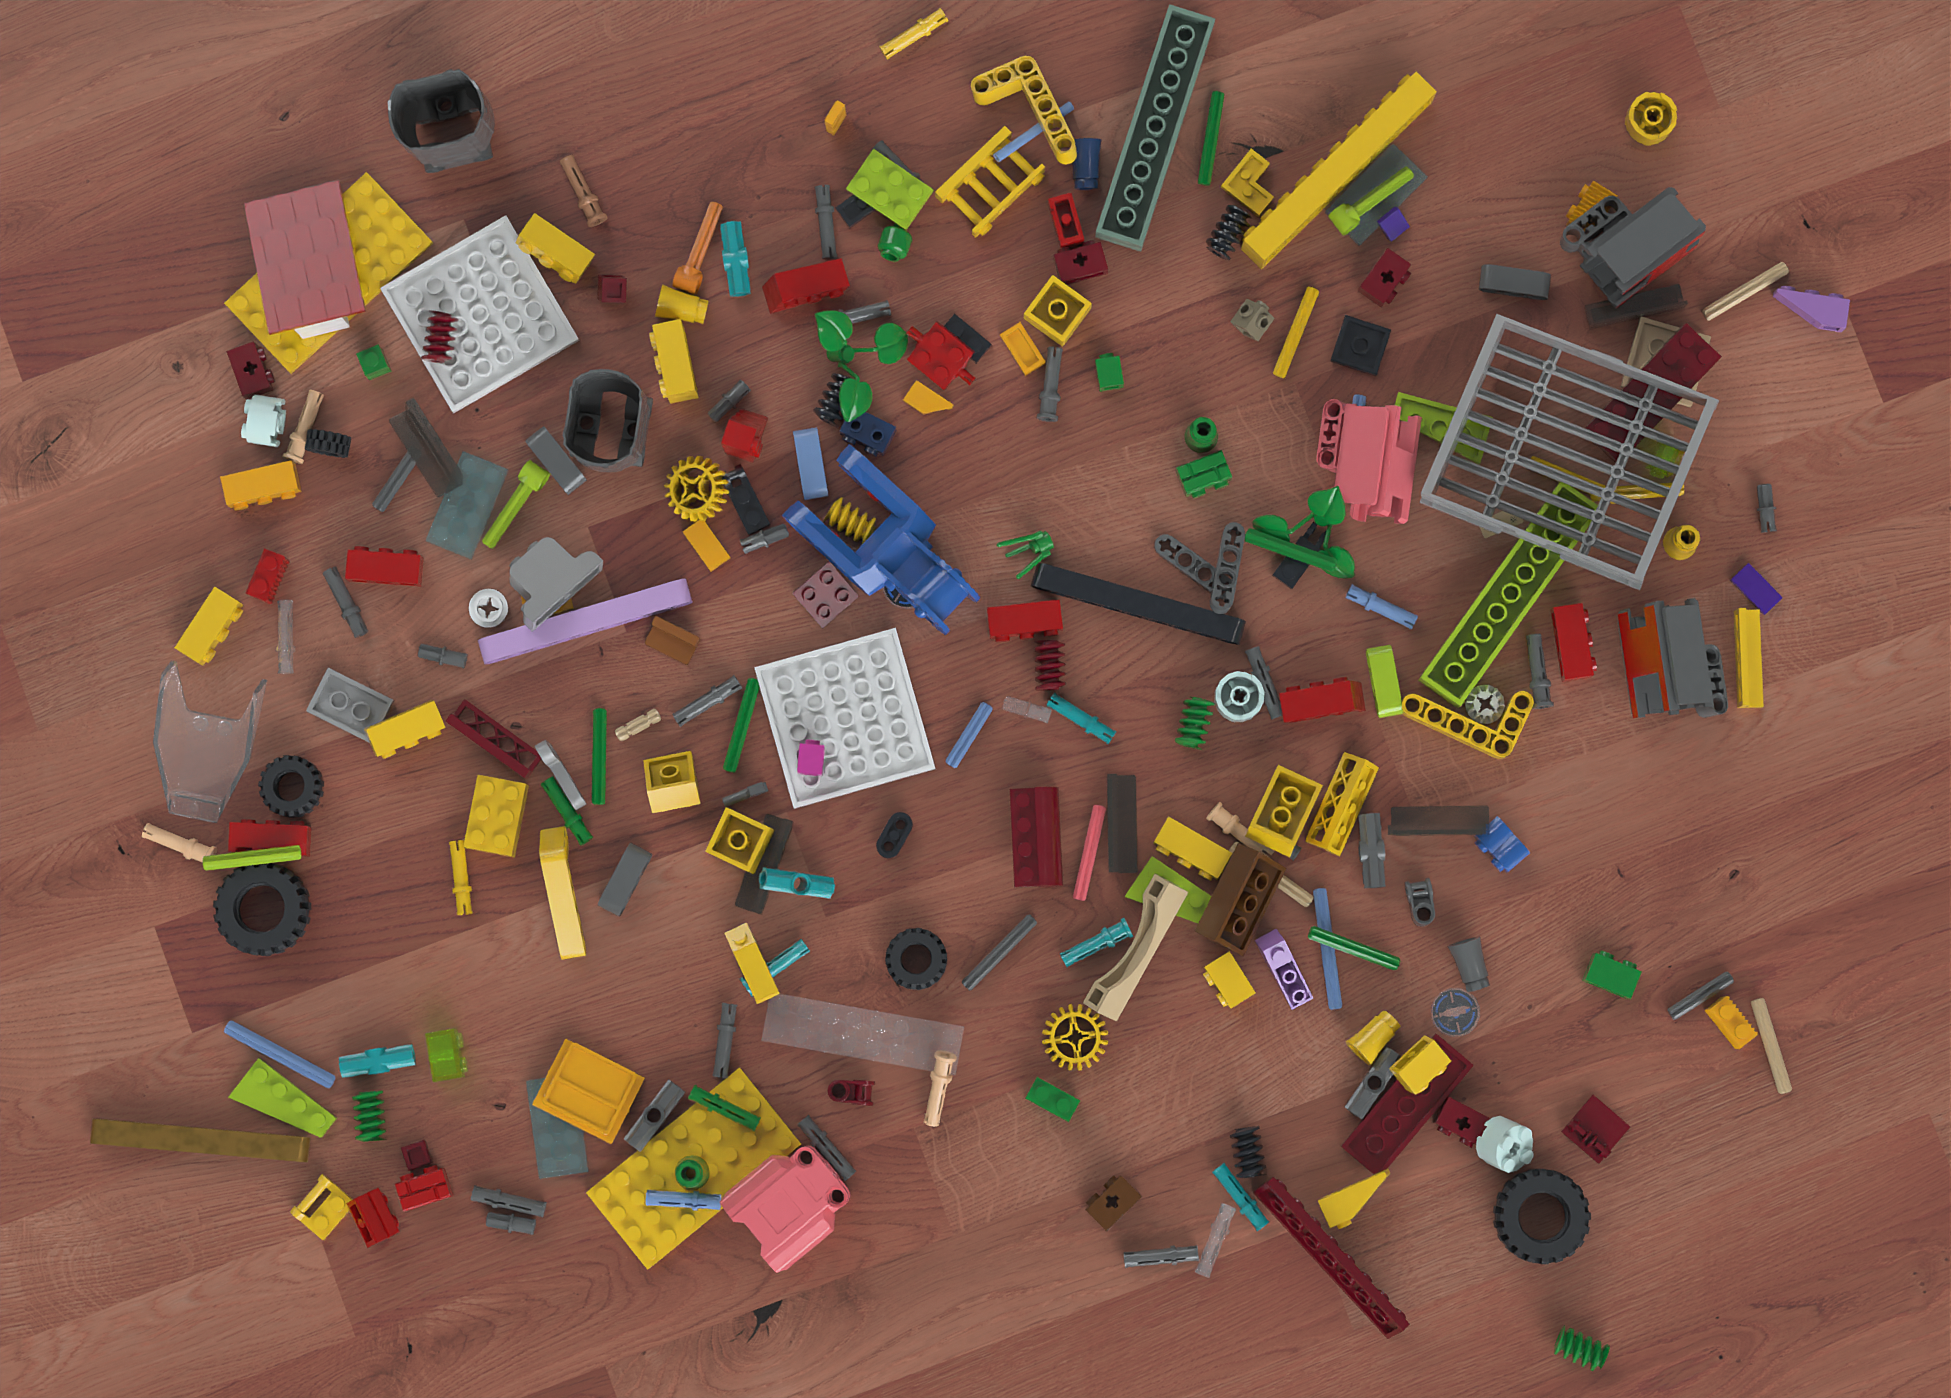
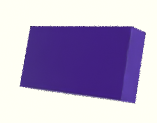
M1749 563L1730 580L1763 615L1768 613L1783 598Z

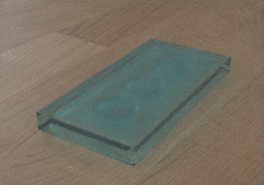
M1392 144L1325 213L1329 215L1343 203L1354 204L1403 167H1409L1414 174V178L1360 216L1359 225L1347 234L1360 246L1379 227L1376 221L1392 208H1398L1428 177Z

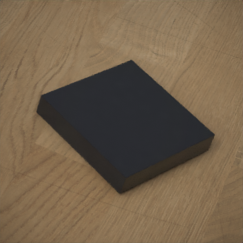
M1345 315L1330 362L1377 376L1391 329Z

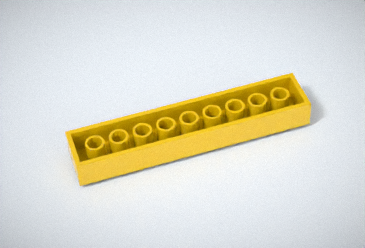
M1417 71L1412 76L1409 74L1404 76L1398 83L1399 86L1396 88V91L1394 93L1389 91L1382 98V103L1378 106L1379 108L1376 110L1373 107L1364 116L1360 127L1357 124L1353 126L1346 134L1345 141L1343 143L1338 141L1330 149L1328 158L1326 160L1321 158L1312 167L1313 170L1309 177L1306 175L1302 176L1295 184L1296 187L1293 189V192L1291 194L1286 192L1278 200L1276 209L1273 211L1270 208L1260 218V225L1257 227L1253 225L1244 233L1241 250L1261 270L1432 103L1437 91Z

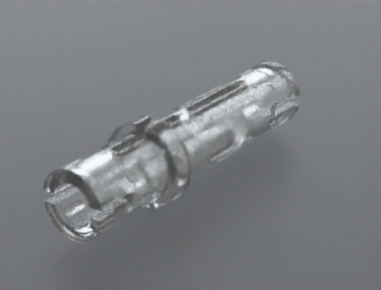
M293 600L277 601L278 646H276V652H278V674H294L293 652L296 651L295 646H293Z
M1221 1203L1215 1222L1211 1223L1210 1228L1212 1229L1195 1273L1210 1278L1226 1234H1229L1230 1230L1228 1228L1236 1208Z

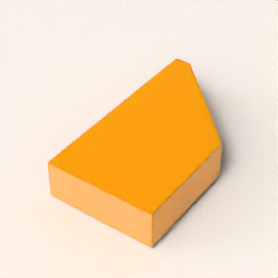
M917 380L903 399V402L921 414L949 410L954 406Z

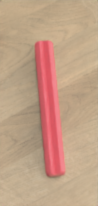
M1094 805L1073 894V898L1076 900H1086L1106 807Z

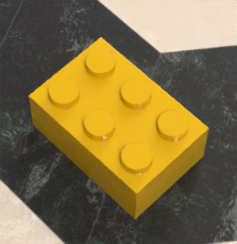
M681 319L652 325L653 332H650L649 336L654 351L658 352V356H654L658 374L663 376V379L659 380L663 398H668L670 404L699 398L685 328Z
M1278 765L1245 837L1290 857L1323 785Z
M477 775L463 847L515 858L529 785Z

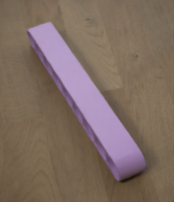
M679 579L548 618L533 632L524 625L478 640L484 664H491L691 604L693 601L686 579Z

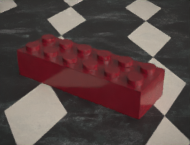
M1685 323L1640 370L1692 389L1722 356ZM1631 378L1621 391L1642 399L1649 384ZM1658 388L1652 403L1671 410L1682 397ZM1612 398L1603 408L1605 411L1631 421L1635 419L1639 409L1615 398ZM1648 412L1643 425L1653 429L1663 417ZM1594 417L1585 427L1587 430L1620 443L1625 442L1629 430ZM1639 434L1633 448H1635L1645 438V436ZM1596 444L1616 463L1619 452Z

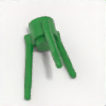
M1040 530L1034 534L997 543V547L1029 541V544L1006 553L1005 556L1007 558L1029 549L1034 554H1040L1016 575L1017 579H1020L1041 560L1051 555L1050 550L1054 548V544L1048 532Z

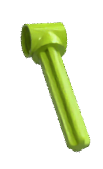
M1407 166L1403 167L1354 204L1343 203L1328 215V218L1343 236L1348 234L1359 225L1360 216L1413 179L1414 174L1412 170Z
M531 460L526 462L518 475V480L521 483L482 539L486 546L492 549L495 548L533 490L537 492L543 488L550 476L548 471Z

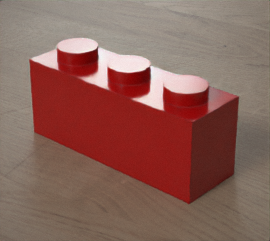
M355 546L354 550H347L345 579L349 582L421 587L424 558L421 555H417L418 551L403 550L402 554L393 553V549L379 548V551L375 552L369 551V547Z
M1060 599L987 607L990 639H995V642H1007L1013 636H1019L1020 640L1032 639L1034 634L1044 633V637L1058 636V631H1063Z
M1583 603L1553 607L1550 612L1562 682L1591 678L1594 676V671H1597L1595 657H1591L1590 647H1593L1591 632L1587 633L1586 623H1589L1587 608L1583 609Z

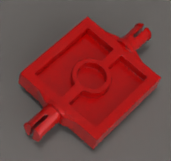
M938 321L925 334L919 332L914 326L910 327L906 334L917 341L907 360L943 390H946L951 382L958 377L963 379L969 386L975 381L976 377L965 370L969 359L975 353L974 350Z

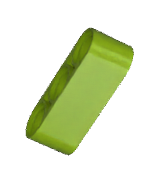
M1391 645L1367 648L1366 657L1378 718L1403 714Z

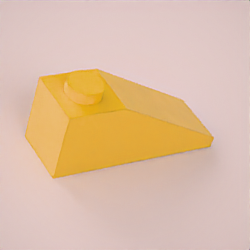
M747 922L725 932L729 945L756 1003L759 1004L780 994Z
M1389 1169L1319 1199L1318 1203L1329 1227L1332 1228L1337 1225L1338 1229L1352 1224L1350 1219L1358 1214L1390 1174Z

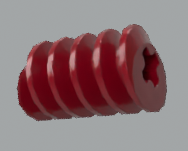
M429 310V313L434 316L429 317L427 322L433 326L426 327V332L431 335L426 336L424 341L430 345L423 346L422 350L428 355L421 356V359L432 363L444 364L445 361L452 360V357L446 354V351L454 350V347L448 345V342L455 341L456 338L449 335V333L457 331V328L452 326L451 323L458 322L459 319L449 313Z
M1058 640L1034 641L1041 645L1034 649L1036 653L1041 654L1035 658V662L1042 664L1035 667V672L1042 674L1035 677V681L1042 684L1035 687V690H1059V687L1066 685V682L1059 680L1060 677L1066 675L1065 672L1059 671V668L1066 664L1058 659L1065 656V653L1058 651V648L1064 647L1065 643Z

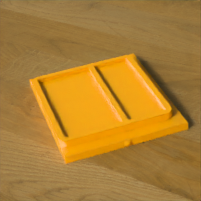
M565 1038L551 1068L547 1071L548 1074L532 1105L612 1144L645 1078Z

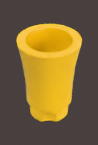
M662 285L655 317L681 319L692 323L695 321L703 324L709 301Z
M1682 525L1670 529L1663 539L1665 552L1676 560L1688 559L1694 554L1700 542L1699 532L1690 525ZM1681 537H1685L1687 539V544H1685V542L1681 540Z
M1382 1011L1357 1034L1348 1039L1346 1044L1357 1057L1371 1066L1379 1052L1392 1039L1395 1032L1401 1026L1387 1011Z

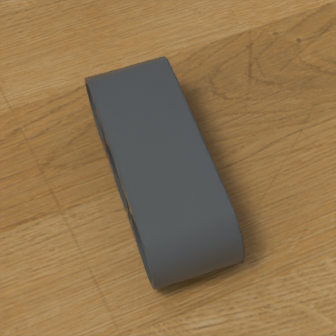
M1485 264L1481 267L1479 290L1487 293L1547 300L1549 297L1551 274Z
M544 426L525 440L567 495L587 481Z
M630 843L598 902V906L620 917L649 864L652 853Z

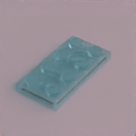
M463 451L425 541L472 560L509 470Z
M545 1078L526 1081L539 1179L589 1172L584 1131L532 1105Z

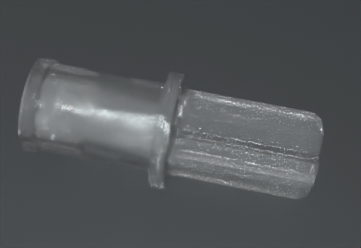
M1006 696L1003 703V710L1022 715L1024 719L1029 717L1048 724L1052 711L1051 708L1033 704L1031 700L1026 702Z

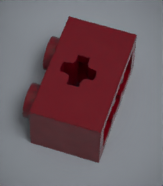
M1094 240L1081 243L1079 248L1071 249V247H1064L1057 250V254H1054L1053 259L1059 280L1069 285L1108 274V266L1101 242L1095 243ZM1078 257H1081V260L1084 261V266L1080 267L1079 263H1076Z
M1387 248L1359 287L1358 292L1381 308L1385 302L1390 304L1397 295L1395 291L1399 283L1404 285L1410 277L1411 272L1408 270L1411 264ZM1388 274L1389 276H1391L1390 281H1388L1385 284L1382 282L1383 277H1386Z
M253 341L226 351L241 394L246 400L251 399L254 395H262L274 390L272 383L275 382L271 369H266L264 361L267 360L262 346L258 347ZM251 365H254L256 367V369H254L255 374L253 375L249 373V371L251 370Z
M1447 1097L1433 1123L1438 1125L1437 1130L1449 1137L1453 1133L1460 1137L1459 1142L1472 1148L1477 1143V1137H1482L1484 1130L1487 1128L1484 1124L1491 1118L1451 1097ZM1465 1117V1123L1468 1126L1459 1130V1124L1456 1123V1120Z

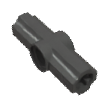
M1380 813L1358 815L1360 832L1358 850L1359 860L1362 863L1364 889L1386 887L1384 874L1385 844L1381 836Z
M1386 1046L1371 1069L1363 1077L1362 1082L1344 1108L1358 1118L1363 1119L1392 1077L1393 1073L1389 1068L1401 1056ZM1371 1076H1377L1380 1080V1086L1376 1090L1368 1087L1367 1082Z
M668 1079L653 1101L645 1108L643 1114L625 1136L624 1140L641 1152L686 1092ZM653 1108L661 1112V1119L656 1123L651 1122L648 1117L649 1111Z

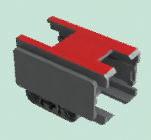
M1673 187L1665 189L1634 214L1628 210L1619 198L1607 196L1569 224L1560 238L1561 248L1569 253L1578 251L1582 255L1584 261L1580 264V267L1591 277L1615 309L1693 251L1699 243V238L1703 236L1706 230V225L1699 218L1696 221L1677 199L1676 195H1678V192ZM1611 206L1615 209L1616 213L1609 214L1605 211L1604 207ZM1587 222H1588L1589 224L1595 223V226H1594V225H1590L1589 227L1586 228L1585 232L1583 231V229L1585 228ZM1574 235L1578 241L1570 242L1566 236Z
M1695 598L1687 599L1685 605L1665 606L1664 600L1646 603L1644 606L1645 617L1631 618L1630 608L1618 612V627L1633 718L1646 717L1645 714L1664 713L1667 711L1669 715H1677L1679 710L1696 708V712L1702 718L1721 715L1727 711L1728 699L1721 653L1717 646L1712 644L1705 645L1699 603Z

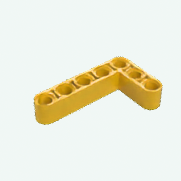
M1030 56L1019 57L980 74L971 81L974 101L979 105H989L1023 90L1058 162L1070 164L1075 161L1077 150L1074 138L1034 58ZM1031 69L1030 72L1023 73L1024 70ZM1003 79H1010L1009 81L1004 83L1000 82ZM980 89H987L985 92H978ZM1034 89H1041L1039 92H1032ZM1044 108H1050V110L1047 112L1041 111ZM1056 127L1061 128L1060 130L1055 132L1051 131V129ZM1064 147L1070 148L1067 151H1061V149Z
M1519 691L1510 698L1495 731L1416 694H1409L1402 699L1403 715L1491 757L1503 759L1512 752L1534 702L1533 697L1528 692ZM1517 697L1526 699L1527 707L1525 709L1517 708L1515 705ZM1407 700L1416 701L1418 704L1416 712H1409L1406 709L1405 703ZM1430 710L1439 712V722L1434 723L1428 719V712ZM1507 719H1513L1517 723L1515 731L1506 729L1505 721ZM1452 720L1461 722L1462 731L1460 733H1455L1451 730L1450 723ZM1478 730L1484 734L1485 739L1483 743H1476L1473 740L1472 734L1474 731ZM1497 741H1503L1506 744L1507 750L1505 753L1501 754L1495 750V743Z
M565 826L541 830L539 846L543 876L562 960L586 956L585 940L568 863L569 842Z

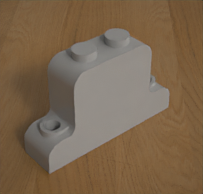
M549 537L543 538L539 542L534 541L522 557H516L509 565L510 585L526 600L521 607L525 626L532 632L602 571L603 560L592 551L581 553L578 557L574 558L554 539Z

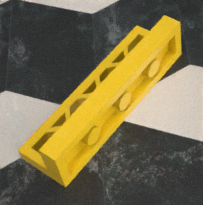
M1738 608L1733 611L1737 708H1762L1764 703L1760 610Z
M1346 752L1343 753L1305 842L1323 848L1340 857L1379 769L1378 766L1358 756ZM1349 760L1356 762L1353 771L1347 774L1346 767ZM1344 783L1345 789L1343 793L1337 796L1336 790L1338 786ZM1334 806L1335 812L1333 816L1327 819L1326 813L1328 808ZM1324 828L1325 835L1322 841L1315 840L1318 831Z

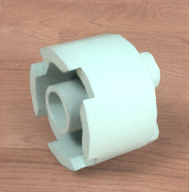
M254 395L251 400L247 399L244 407V413L248 414L246 424L243 423L241 437L246 438L248 443L278 447L280 441L277 440L278 434H283L285 427L286 410L281 409V405H285V400L261 395Z
M1236 671L1227 674L1219 682L1215 690L1214 702L1217 711L1224 718L1232 722H1244L1252 719L1260 711L1264 702V690L1261 682L1254 675L1246 672ZM1236 691L1239 694L1242 692L1245 694L1242 703L1239 700L1236 702L1233 699Z
M1502 1116L1493 1117L1484 1124L1487 1128L1484 1130L1482 1137H1477L1476 1150L1481 1159L1508 1173L1517 1171L1524 1164L1531 1162L1534 1155L1532 1151V1130Z

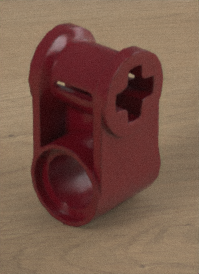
M835 1080L830 1083L827 1092L830 1099L836 1102L873 1106L871 1096L872 1086L875 1085V1081ZM835 1084H842L845 1087L846 1092L843 1097L835 1098L832 1095L831 1089ZM864 1087V1098L862 1099V1088Z

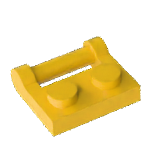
M321 1174L317 1179L319 1182L297 1207L294 1206L290 1210V1213L320 1239L325 1240L350 1211L346 1203L353 1199L327 1176ZM326 1188L329 1189L332 1193L313 1215L308 1217L305 1212Z

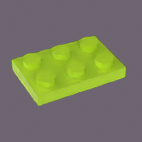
M875 149L869 154L846 188L847 191L905 230L908 229L934 191L931 187Z

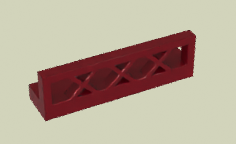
M465 699L455 713L450 714L446 719L448 724L526 780L542 760L537 750ZM466 706L474 711L476 722L465 724L458 719ZM478 715L484 718L485 720L479 721ZM491 723L494 726L495 736L483 737L480 731V724ZM476 725V727H477V732H476L474 729H472L470 726ZM498 729L502 731L505 735H499ZM510 737L514 740L515 750L504 752L500 747L499 739ZM495 739H496L497 746H496L495 744H493L492 742H490L489 740H495ZM518 744L523 746L525 749L518 750ZM529 751L536 756L529 768L520 763L519 753ZM515 753H516V759H517V760H515V759H514L513 757H511L509 754H515Z

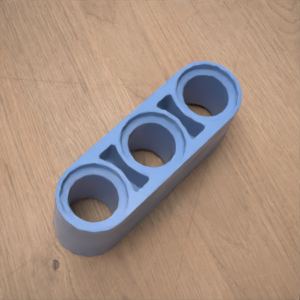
M817 427L793 431L804 500L828 496Z

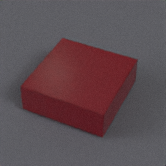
M425 1140L401 1147L408 1171L433 1163Z

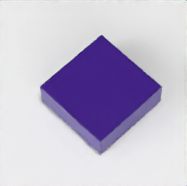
M1397 207L1392 208L1376 221L1387 239L1391 242L1410 227Z

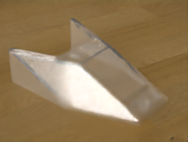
M171 660L161 673L153 744L170 814L214 823L218 822L251 759L267 680L262 679L253 692L252 699L242 718L231 719L192 711L187 708L176 661Z

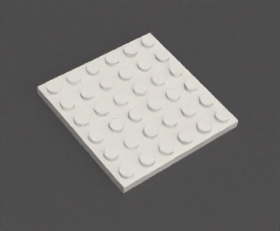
M506 215L380 288L420 357L428 355L422 349L423 346L430 345L424 341L426 336L431 335L426 332V327L433 326L427 322L429 317L434 316L429 313V310L449 313L459 319L458 322L451 323L452 326L457 328V331L449 333V335L456 338L455 341L448 342V345L454 347V350L446 351V354L451 356L452 360H447L444 364L422 360L453 413L580 341L530 255L521 251L515 243L518 235Z
M896 628L754 667L794 809L935 769ZM807 739L818 740L820 745L825 746L823 776L799 775L797 773L800 743L805 744Z

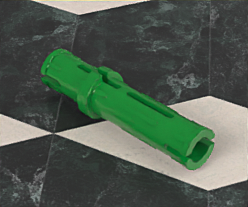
M554 776L541 783V787H543L565 821V827L571 830L579 845L582 846L593 839V836L582 821L583 817L581 814L578 815Z
M694 1085L688 1097L689 1100L691 1099L707 1107L709 1112L713 1110L755 1131L761 1117L720 1098V1095L717 1093L714 1095Z

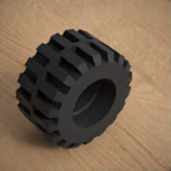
M283 755L282 758L277 757L273 759V763H268L265 766L267 769L265 772H261L262 780L259 781L258 786L261 787V791H259L260 797L263 798L265 806L270 808L269 810L281 816L294 818L303 817L304 814L314 811L313 807L319 805V798L323 797L324 794L322 791L324 781L321 780L322 775L313 763L299 756ZM290 772L300 774L305 784L301 796L293 801L284 800L278 790L281 778Z
M909 928L898 933L891 940L886 950L885 961L887 970L896 983L910 990H922L931 987L940 980L946 969L947 953L940 938L931 931L922 928ZM914 944L926 947L931 955L930 966L926 971L919 974L907 971L902 964L903 952L907 947Z

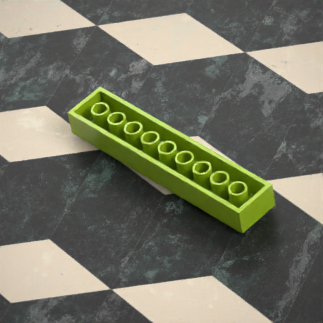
M1559 482L1551 493L1594 511L1598 507L1596 503L1563 482ZM1547 502L1537 512L1538 515L1583 533L1592 521ZM1532 522L1525 529L1527 532L1573 549L1578 542L1575 539ZM1519 538L1418 681L1458 709L1564 562V560L1560 559V554Z

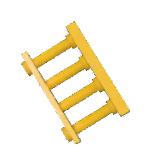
M1006 126L995 134L935 191V197L941 203L946 199L952 201L976 225L972 229V235L975 238L979 234L985 235L992 228L991 223L1032 184L1034 186L1038 185L1045 177L1043 175L1045 172L1043 164L1034 169L1017 150L1011 153L1009 157L1028 176L1019 186L993 161V154L1011 142L1012 132ZM981 166L987 168L1010 191V194L1001 203L976 178L975 172ZM963 183L969 184L993 208L984 219L958 194L959 191L957 189Z

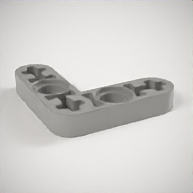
M547 740L535 745L543 762L552 770L574 809L578 810L586 805L583 796L553 746Z

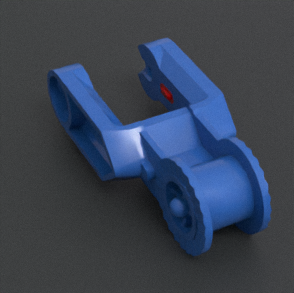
M849 444L836 460L839 463V467L891 515L856 552L847 546L836 532L830 530L800 501L791 505L782 514L783 518L868 596L883 587H886L891 592L896 589L913 606L915 615L918 618H925L937 630L947 635L950 629L943 621L966 597L977 603L981 599L980 596L964 580L959 569H952L944 560L930 551L933 546L928 542V539L936 524L913 500L865 456Z

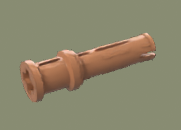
M569 155L561 159L560 164L579 199L578 207L583 209L588 219V227H594L603 223L608 217L606 213L602 212L598 204V197L591 193L574 156Z

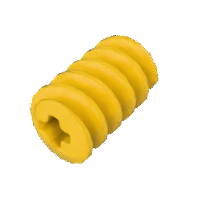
M840 497L831 506L824 521L830 518L829 526L833 527L838 523L837 531L841 532L846 528L845 535L847 537L855 533L854 541L858 542L863 538V544L878 528V526H875L876 518L874 517L868 522L867 512L862 516H858L860 508L857 507L855 510L850 511L851 503L849 502L842 506L843 498Z

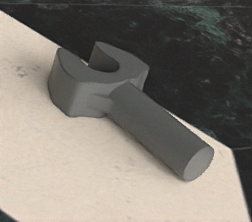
M760 782L747 787V789L726 796L722 800L725 807L750 797L766 793L769 790L766 782Z

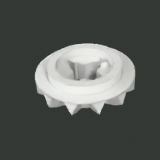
M480 590L470 600V616L476 624L482 627H496L505 620L508 613L507 600L497 590ZM491 598L492 606L499 610L491 611L487 619L486 611L478 607L487 606Z
M1490 685L1477 686L1466 698V711L1478 723H1492L1499 719L1504 711V696L1497 688ZM1492 696L1489 704L1493 710L1486 708L1479 713L1481 703L1477 697L1485 700Z

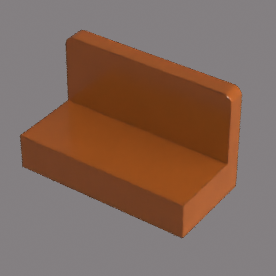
M655 616L651 623L653 627L645 640V644L688 665L701 639Z

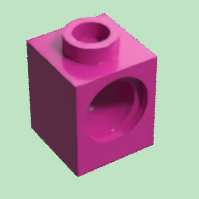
M807 739L805 744L800 743L797 767L799 775L823 776L825 746L820 745V741Z

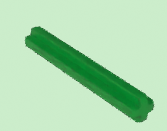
M1213 91L1211 95L1198 176V184L1204 186L1211 184L1225 96L1220 91Z
M1249 528L1245 534V541L1247 543L1326 571L1333 572L1337 566V559L1252 528Z
M749 678L747 680L723 769L727 772H736L760 688L758 679Z
M595 708L593 710L592 804L604 805L606 795L607 711L604 708Z
M1316 926L1311 927L1309 930L1308 938L1391 970H1397L1399 967V957Z

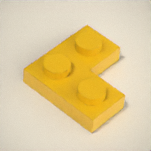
M1250 149L1221 185L1224 191L1258 217L1274 199L1272 194L1256 183L1270 163L1253 149Z

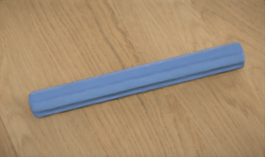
M1326 888L1314 889L1313 896L1317 925L1321 929L1332 932ZM1320 943L1328 1006L1331 1010L1342 1008L1335 948Z
M229 1021L225 1026V1034L326 1088H331L334 1084L335 1075L242 1025Z

